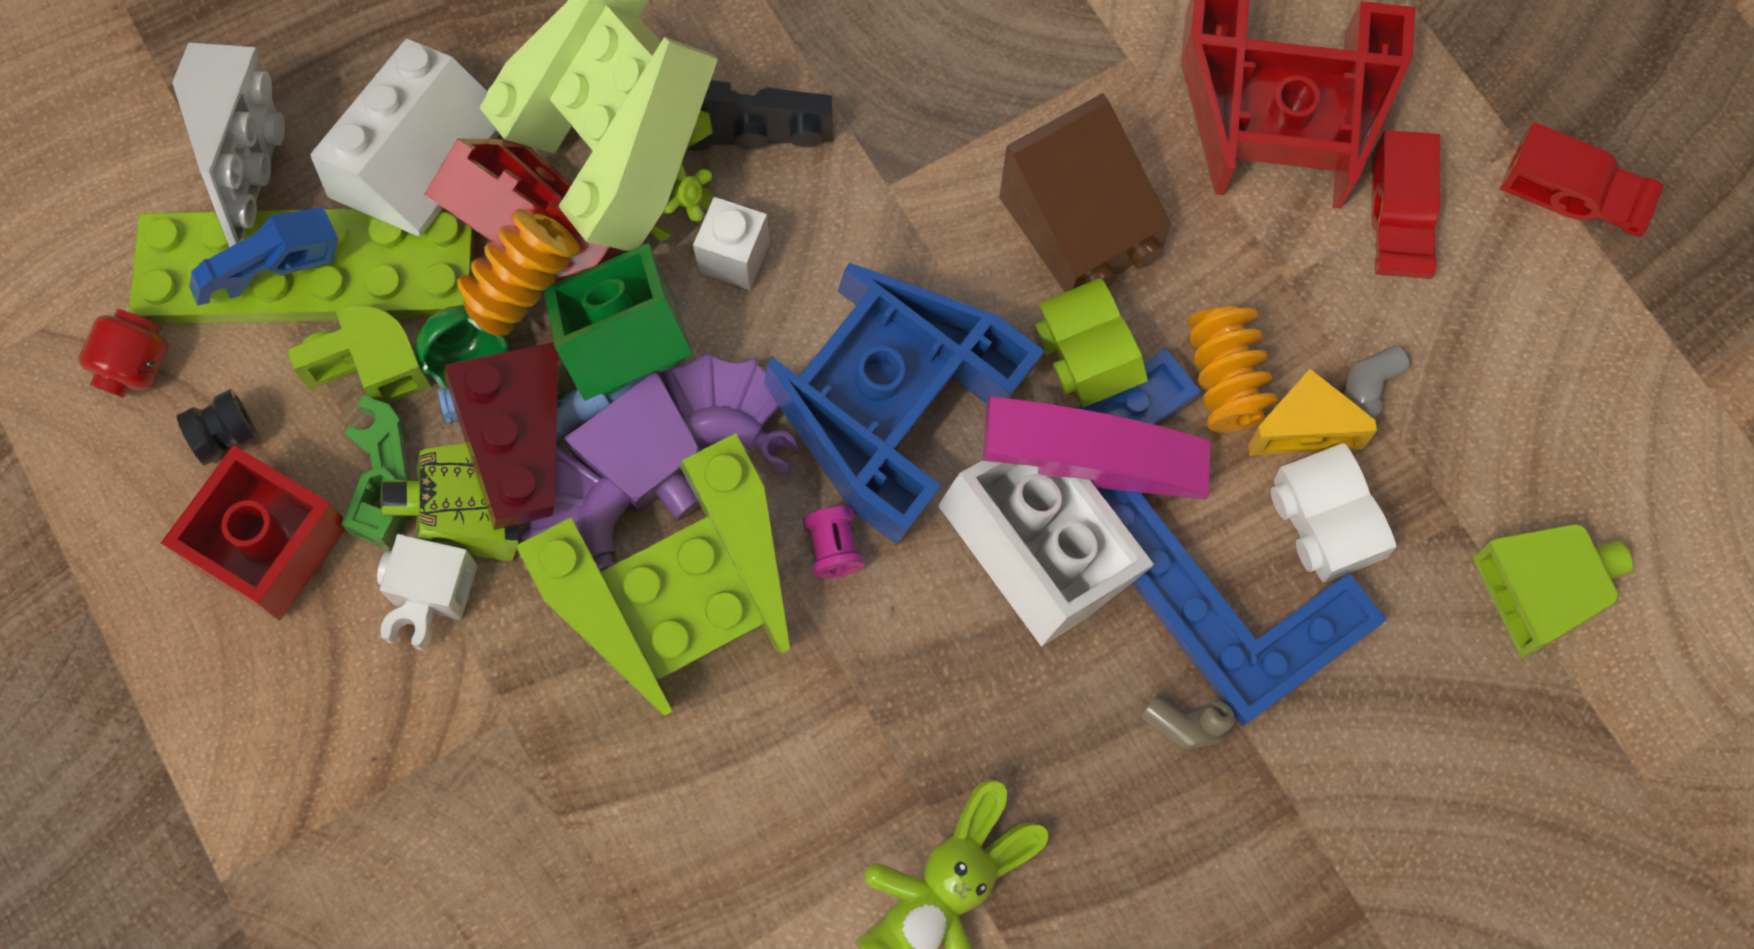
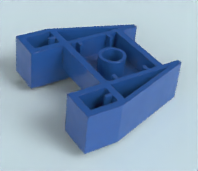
M849 263L844 269L838 292L855 304L856 307L800 376H797L772 357L767 364L763 384L848 507L853 508L855 514L897 545L941 487V484L896 451L902 441L952 378L984 403H987L990 396L1010 398L1037 363L1044 350L998 315Z

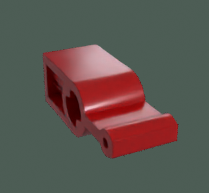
M1533 122L1518 143L1499 189L1575 220L1598 218L1622 228L1629 235L1642 237L1648 229L1664 185L1653 178H1642L1618 168L1616 159L1610 153L1598 147Z
M1384 130L1372 152L1371 220L1373 230L1376 231L1375 275L1432 279L1436 272L1435 228L1440 210V134Z

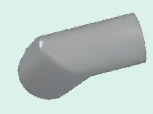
M1394 345L1353 365L1348 372L1344 396L1372 418L1378 416L1383 408L1382 401L1379 398L1382 395L1383 382L1409 369V360L1404 350L1400 346Z

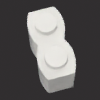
M1345 443L1280 467L1274 479L1275 486L1271 488L1273 504L1279 516L1283 520L1290 518L1299 532L1300 538L1296 540V549L1303 566L1308 572L1316 571L1323 583L1385 560L1397 547L1389 524L1377 502L1371 496L1364 475Z

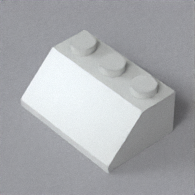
M406 38L310 154L327 197L421 238L443 209L442 206L424 195L456 139H497L500 135L479 108L487 95V91L453 57Z
M982 460L959 473L938 505L1041 647L1087 619L1154 565L1103 496L1088 479L1038 474L1037 466Z

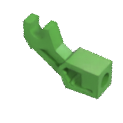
M362 395L357 406L363 414L374 416V423L371 427L364 430L348 425L345 435L371 458L372 470L361 474L341 525L352 537L392 550L397 534L400 535L409 516H381V509L373 505L375 500L380 497L378 492L381 490L382 480H411L402 431L405 426L389 404Z

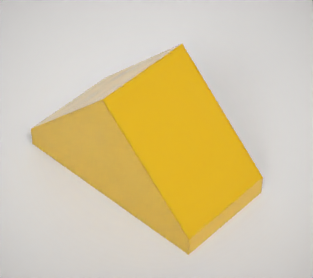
M1309 369L1259 425L1248 444L1249 456L1321 452L1345 443L1350 450H1363L1377 432L1376 421L1313 370Z

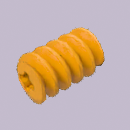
M516 209L512 214V218L520 230L509 225L502 226L498 231V235L504 245L492 241L488 243L484 250L489 261L481 258L475 259L471 263V271L474 276L464 274L457 280V287L465 297L464 308L467 314L487 333L495 336L509 335L514 330V323L522 320L527 314L528 306H533L541 298V291L546 290L554 283L555 274L561 273L569 265V257H574L580 252V244L575 237L554 219L542 214H533L525 209Z
M1237 306L1214 307L1202 310L1185 321L1188 327L1192 328L1189 334L1190 344L1193 348L1197 349L1193 356L1194 364L1198 369L1202 370L1198 376V384L1202 390L1207 391L1203 396L1202 402L1204 408L1211 412L1207 419V426L1211 431L1232 433L1257 427L1266 419L1264 410L1275 406L1279 402L1276 394L1259 393V389L1270 385L1274 379L1270 372L1254 371V368L1263 365L1269 359L1266 351L1250 350L1249 348L1264 339L1263 332L1260 329H1245V326L1254 323L1259 318L1256 308H1239Z

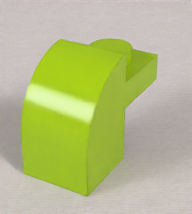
M347 305L334 309L341 329L334 332L322 331L311 334L300 345L286 350L293 370L309 390L358 372L363 388L370 398L387 404L431 388L429 379L424 374L420 362L416 358V349L402 326L390 314L372 306Z

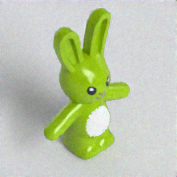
M993 779L983 781L972 791L960 816L954 835L937 845L929 854L924 867V880L879 863H874L867 867L864 877L870 887L902 900L896 903L879 922L861 935L855 944L859 949H939L943 942L945 949H972L958 915L981 906L989 897L997 878L1037 855L1048 842L1047 829L1036 822L1021 823L1006 832L984 850L981 847L1005 809L1007 790L999 781Z

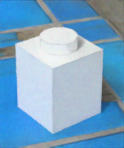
M714 197L693 244L699 274L751 291L770 245L767 214Z

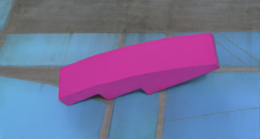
M990 396L986 403L983 461L1037 466L1038 474L1091 480L1096 488L1207 499L1209 497L1210 440L1158 425L1054 404Z

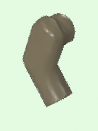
M1159 694L1156 695L1140 717L1175 745L1187 750L1220 744L1230 736L1231 728L1235 723L1234 712L1223 702H1210L1207 708L1183 713Z

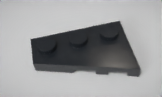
M711 80L700 110L710 114L713 133L687 149L700 151L708 149L712 145H737L741 148L756 149L771 143H792L799 147H812L821 142H832V96L769 87L758 91L755 96L746 95L731 90V82Z

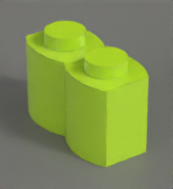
M1102 278L1037 303L1042 321L1035 323L1034 328L1042 349L1046 355L1056 352L1059 361L1053 363V368L1065 395L1075 392L1083 408L1148 382L1141 352Z

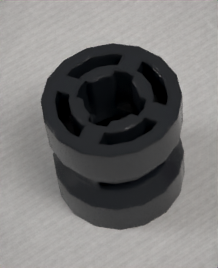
M232 389L215 396L212 404L203 409L192 407L176 415L178 425L185 440L203 466L222 458L224 450L233 445L244 447L259 440L256 428L246 408Z

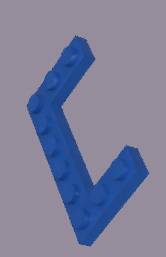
M1164 348L1144 362L1148 382L1084 408L1081 405L1077 409L1110 414L1159 426L1197 400L1201 390L1170 352ZM1096 488L1154 563L1146 573L1131 584L1222 701L1232 709L1236 719L1243 727L1387 620L1351 574L1348 573L1256 640L1140 492Z

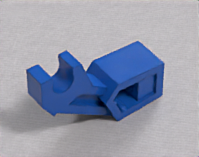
M324 207L272 215L257 233L210 259H204L191 271L190 290L197 306L210 303L211 294L222 288L227 289L230 298L239 297L254 276L266 269L281 276L333 263L338 237Z

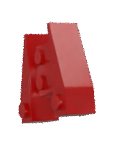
M1190 0L1185 14L1181 65L1215 194L1224 195L1235 171L1236 160L1335 171L1333 208L1341 209L1360 177L1413 58L1416 7L1360 1L1345 31L1343 50L1246 39L1250 0Z

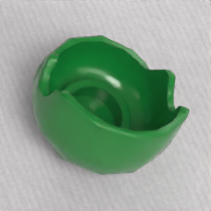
M464 305L450 306L430 316L416 334V358L420 362L424 374H429L444 389H448L444 378L446 364L509 351L504 336H495L484 331L470 318Z

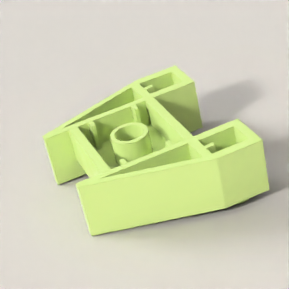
M568 0L505 63L479 108L504 140L551 153L557 151L568 131L573 127L593 152L558 207L585 241L631 251L642 245L667 206L718 58L712 53L667 37L660 41L639 18L649 0Z

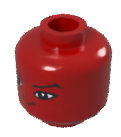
M117 309L114 316L101 315L97 317L78 358L83 369L94 374L90 385L121 398L125 397L128 388L136 391L150 389L168 352L166 340L159 335L162 327L150 320L121 309Z

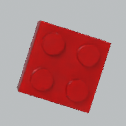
M233 445L160 543L188 565L280 621L345 531L341 525L344 518L331 503Z

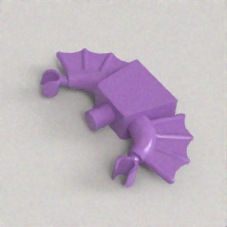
M706 352L691 363L675 365L668 370L659 371L666 388L654 371L565 438L569 450L574 457L556 446L555 507L553 516L528 522L526 529L520 533L521 538L527 540L572 517L601 572L617 564L613 562L612 558L616 554L613 539L614 525L628 506L636 512H640L659 498L677 521L687 517L700 506L679 466L681 461L737 433L744 448L750 451L753 447L761 450L774 471L782 474L789 473L791 471L789 465L782 459L774 457L775 453L783 447H789L797 453H801L792 435L786 431H773L768 435L761 432L762 426L777 411L779 405L763 384L765 372L758 366V361L751 358L747 362L729 363Z

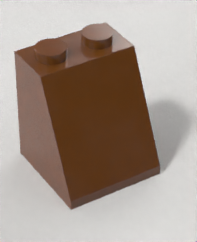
M1104 93L1006 146L999 198L1064 292L1102 278L1108 288L1117 279V274L1133 265L1136 269L1144 268L1163 253V247L1171 223Z

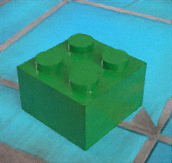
M649 243L556 282L544 290L554 346L584 401L600 394L614 393L630 381L654 371L668 370L674 367L680 360L693 355L675 295Z

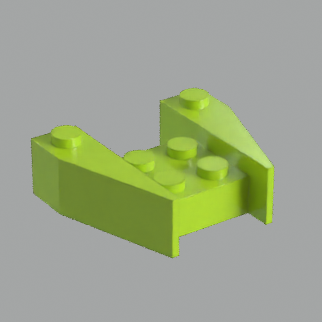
M737 433L682 460L679 465L706 518L600 572L572 517L516 545L543 600L664 716L673 711L657 680L758 626L763 625L777 652L784 653L790 650L765 488Z

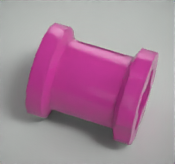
M832 506L819 509L802 518L804 530L810 531L817 560L812 565L814 577L819 579L838 578L856 573L865 567L863 555L858 554L855 548L851 523L855 520L853 508Z

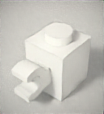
M397 534L392 551H385L377 572V582L381 585L379 591L393 605L400 607L391 611L384 618L380 631L382 639L387 643L394 644L398 630L406 624L415 625V633L412 637L411 645L417 650L424 651L431 640L433 615L461 621L478 567L466 549Z

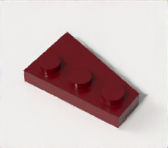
M554 342L446 364L444 378L494 530L553 516L555 507L558 352Z

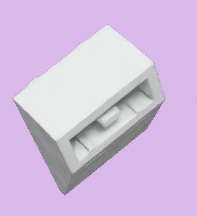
M188 42L172 83L199 170L228 245L232 247L243 240L246 229L252 228L255 223L257 213L256 200L261 186H267L271 175L270 160L275 146H280L284 140L285 121L282 113L276 112L272 99L271 77L268 72L263 71L256 47Z

